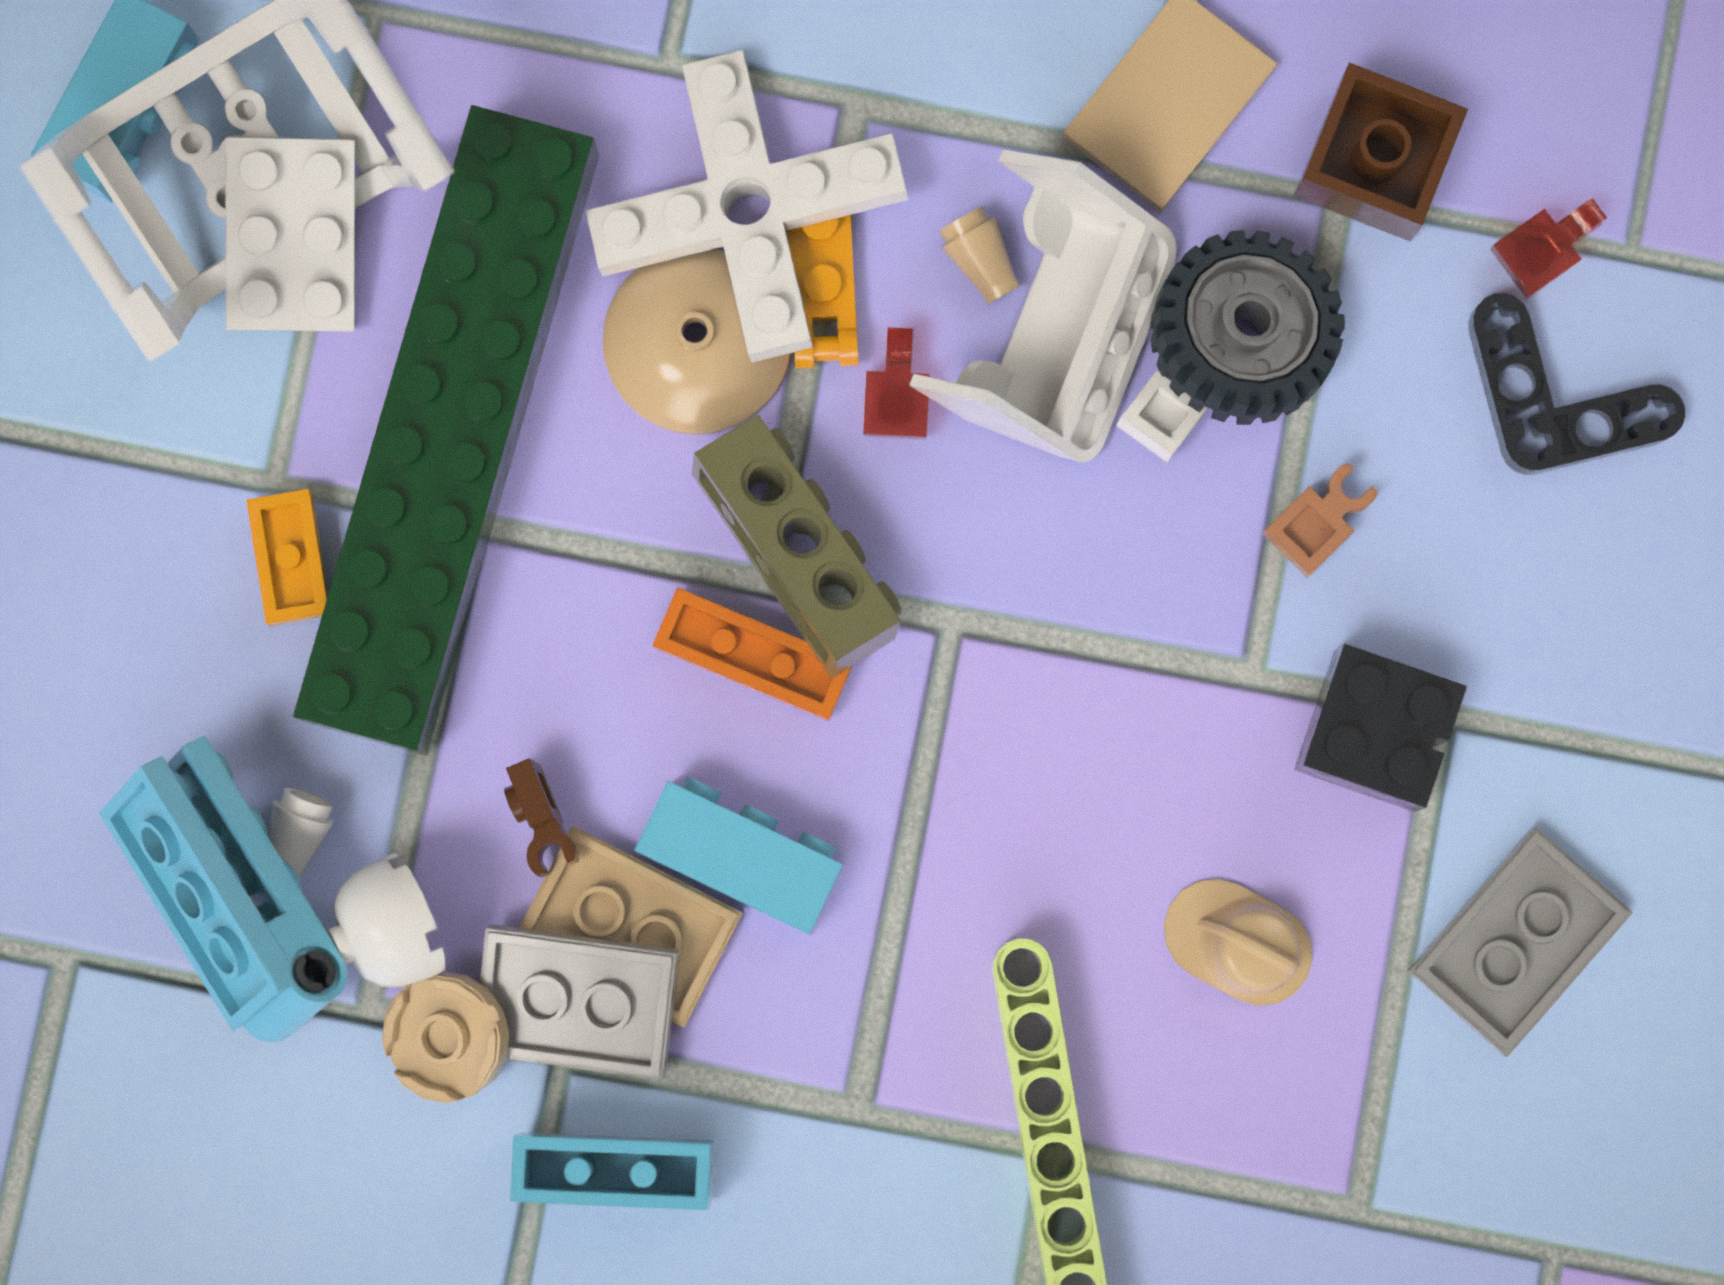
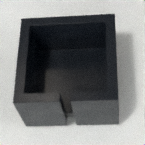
M1344 643L1333 653L1294 770L1412 812L1426 809L1445 754L1434 750L1433 746L1449 741L1467 686Z

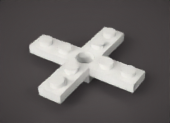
M743 50L682 65L708 180L586 210L598 269L604 277L724 247L751 363L813 348L787 230L909 200L893 133L770 164ZM759 195L770 201L767 213L755 223L741 225L727 218L731 206L744 196Z

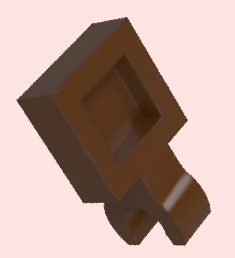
M528 758L507 767L506 770L512 785L504 788L507 803L516 821L521 823L527 820L529 827L534 830V837L526 853L527 863L531 871L541 878L548 875L547 868L543 863V854L548 847L553 845L561 847L567 863L573 865L579 862L578 848L565 832L562 825L564 823L541 764Z

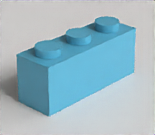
M114 0L30 155L32 156L54 136L85 115L197 47L196 45L200 39L186 21L144 0ZM153 106L108 133L135 176L140 165V158L137 154L148 134L151 136L157 134L164 124ZM81 154L72 165L84 188L112 202V198L84 155Z
M688 776L682 787L667 781L634 851L811 936L844 867L842 863L832 859L837 848L805 832H802L798 842L775 832L779 822L778 819L747 804H744L740 815L716 804L721 792Z
M521 1132L513 1135L510 1202L708 1210L711 1206L714 1140Z

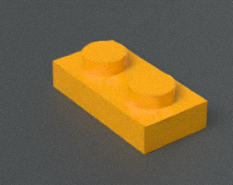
M310 489L246 499L266 625L273 627L321 618L329 589L313 492Z

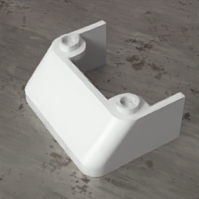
M1003 149L998 161L1034 187L1024 209L1023 223L1029 242L1044 253L1000 365L987 360H975L964 368L956 383L913 374L909 386L968 422L1053 455L1074 461L1088 462L1099 454L1105 444L1150 329L1151 315L1164 281L1174 267L1176 260L1175 237L1167 226L1081 162Z

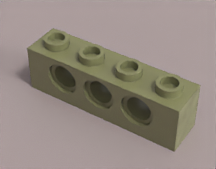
M756 415L694 452L691 475L832 679L895 640L901 623V619L898 616L902 613L901 606L889 586L883 581L876 584L862 565L866 562L865 554L852 533L848 530L840 533L827 514L830 511V505L820 486L811 478L804 481L792 464L795 460V455L783 433L777 428L769 430L761 417ZM757 483H769L780 491L781 496L774 501L764 502L753 497L748 489ZM802 533L812 538L817 547L808 553H797L787 547L784 539L791 534ZM837 584L849 591L852 600L844 605H833L822 598L819 590L826 585Z

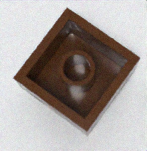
M1349 62L1337 85L1294 196L1411 242L1424 223L1468 108Z

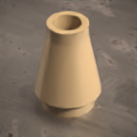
M983 206L976 208L938 230L946 243L941 249L977 288L987 304L1020 286L1014 276L996 216L990 219Z

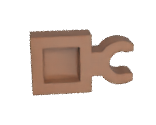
M1349 463L1340 466L1331 475L1326 486L1327 495L1323 499L1309 486L1262 533L1306 578L1354 532L1342 517L1345 514H1356L1365 510L1377 495L1378 491L1373 486L1362 497L1357 499L1349 498L1343 493L1342 481L1354 469Z

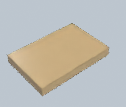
M1169 0L1065 129L1062 138L1161 213L1274 72L1278 63L1196 0Z
M571 826L567 835L578 848L579 862L573 865L567 863L563 850L560 848L548 871V875L544 878L519 928L680 949L672 1022L685 1028L743 913L608 843Z

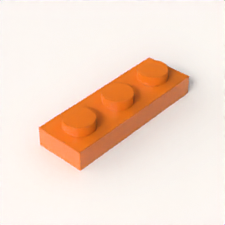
M678 587L652 645L653 649L827 722L832 717L852 669L850 667L831 679L805 640Z

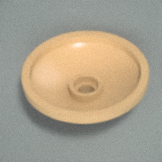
M711 249L637 268L626 278L614 295L607 311L603 329V352L606 367L618 393L645 420L665 430L681 434H714L729 430L748 421L759 413L774 397L782 384L790 362L791 353L751 363L725 252L720 249ZM695 322L703 324L707 328V334L702 341L692 343L683 337L684 329L689 324Z

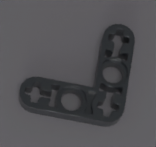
M1494 293L1484 298L1472 311L1468 321L1470 340L1500 452L1505 463L1513 471L1523 475H1535L1658 445L1670 439L1682 427L1686 417L1685 405L1679 394L1672 388L1661 384L1647 385L1554 408L1531 318L1525 304L1516 296L1507 293ZM1498 308L1501 317H1512L1514 325L1508 329L1505 336L1509 351L1521 345L1524 354H1510L1494 363L1491 360L1490 354H1498L1502 349L1501 340L1496 330L1486 331L1483 323L1492 316V309ZM1516 367L1524 370L1529 375L1532 381V390L1527 399L1513 401L1507 399L1501 393L1498 387V378L1503 370ZM1647 399H1652L1655 408L1666 407L1669 417L1660 423V431L1655 430L1652 422L1646 421L1627 428L1626 432L1631 439L1624 440V422L1622 418L1636 415L1645 409L1648 405ZM1535 405L1538 406L1540 415H1532L1528 419L1532 436L1534 438L1544 437L1547 442V447L1538 453V461H1533L1529 452H1518L1516 443L1525 437L1523 422L1519 418L1510 424L1506 414H1521ZM1615 405L1623 406L1622 417ZM1595 413L1606 420L1609 426V437L1604 445L1591 447L1579 440L1576 434V423L1581 415Z

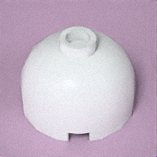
M396 853L371 862L351 875L339 889L333 905L336 926L328 929L326 932L344 959L345 964L352 962L365 980L380 987L400 988L424 981L442 973L446 969L443 947L430 952L426 939L429 937V932L437 928L424 895L408 866L404 864L397 867L399 856Z

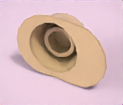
M1222 879L1198 881L1181 890L1169 905L1164 922L1166 946L1175 962L1192 976L1237 1000L1256 1006L1278 1004L1293 996L1306 981L1312 963L1311 940L1302 923L1283 907L1241 885Z

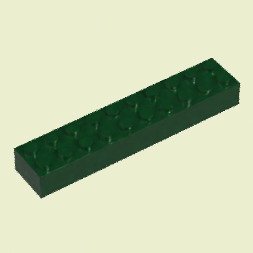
M471 105L453 165L455 172L450 175L295 706L294 718L308 724L427 756L600 156L594 137Z

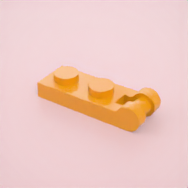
M851 215L788 230L790 250L813 348L795 352V368H815L814 362L839 361L840 367L859 366ZM837 321L838 336L813 337L812 322Z

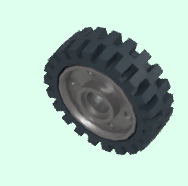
M1244 230L1230 231L1224 240L1217 234L1207 238L1200 248L1197 245L1192 247L1185 253L1180 262L1176 263L1164 281L1151 315L1150 328L1153 329L1150 342L1152 353H1159L1156 365L1161 376L1170 374L1172 380L1169 387L1178 397L1184 392L1191 397L1188 406L1199 413L1206 406L1213 410L1211 418L1221 422H1225L1229 416H1235L1236 425H1251L1256 418H1261L1262 424L1275 421L1282 413H1285L1287 416L1298 410L1305 401L1307 402L1328 377L1341 351L1344 340L1340 337L1345 329L1344 314H1338L1342 300L1338 290L1329 291L1328 287L1332 278L1327 270L1323 268L1316 272L1312 268L1316 258L1306 249L1300 256L1292 253L1291 250L1295 243L1282 237L1277 245L1270 243V233L1256 230L1250 239L1245 237ZM1245 319L1252 322L1257 327L1260 335H1245L1236 327L1234 320Z

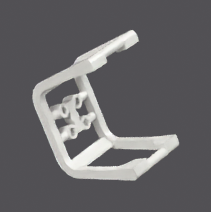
M272 0L68 126L19 166L53 217L54 223L59 226L110 303L111 309L116 312L148 361L157 358L178 345L185 328L198 308L226 289V256L198 273L108 133L153 106L172 135L171 148L174 155L180 161L191 165L206 188V202L209 209L215 215L226 218L225 138L221 141L219 147L212 151V137L209 130L203 124L191 119L174 93L190 82L208 73L226 101L225 114L228 121L234 127L245 131L240 135L232 134L227 137L279 138L266 118V104L263 97L257 91L246 87L229 58L274 32L341 139L355 140V162L362 171L355 176V208L391 188H416L426 191L455 172L423 121V116L416 110L368 33V28L363 25L348 0ZM310 18L333 52H339L347 48L395 127L385 132L388 141L396 153L395 155L387 156L302 19ZM81 154L84 155L173 292L165 297L162 302L145 281L132 289L81 212L92 202L72 165Z

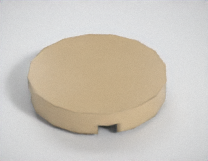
M445 971L419 983L408 985L395 995L384 1016L382 1043L386 1057L391 1056L392 1063L397 1069L394 1071V1074L403 1086L423 1099L449 1103L474 1096L496 1080L507 1059L509 1030L504 1011L488 988L468 975Z

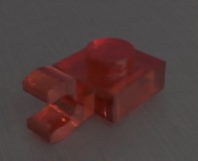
M1593 198L1582 204L1558 223H1555L1546 209H1543L1496 242L1490 250L1528 300L1582 260L1572 245L1600 227L1607 217Z
M888 327L885 372L866 371L864 437L927 439L929 397L909 386L913 374L930 377V374L911 373L913 328Z

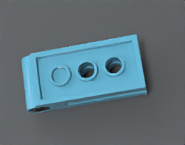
M205 735L183 745L168 763L161 756L140 766L99 812L101 818L232 1031L244 1026L252 1036L265 1042H279L288 1038L341 993L347 980V968L344 959L302 893L301 883L296 871L290 864L281 859L268 838L263 818L256 809L248 806L235 785L229 763L223 755L214 751Z

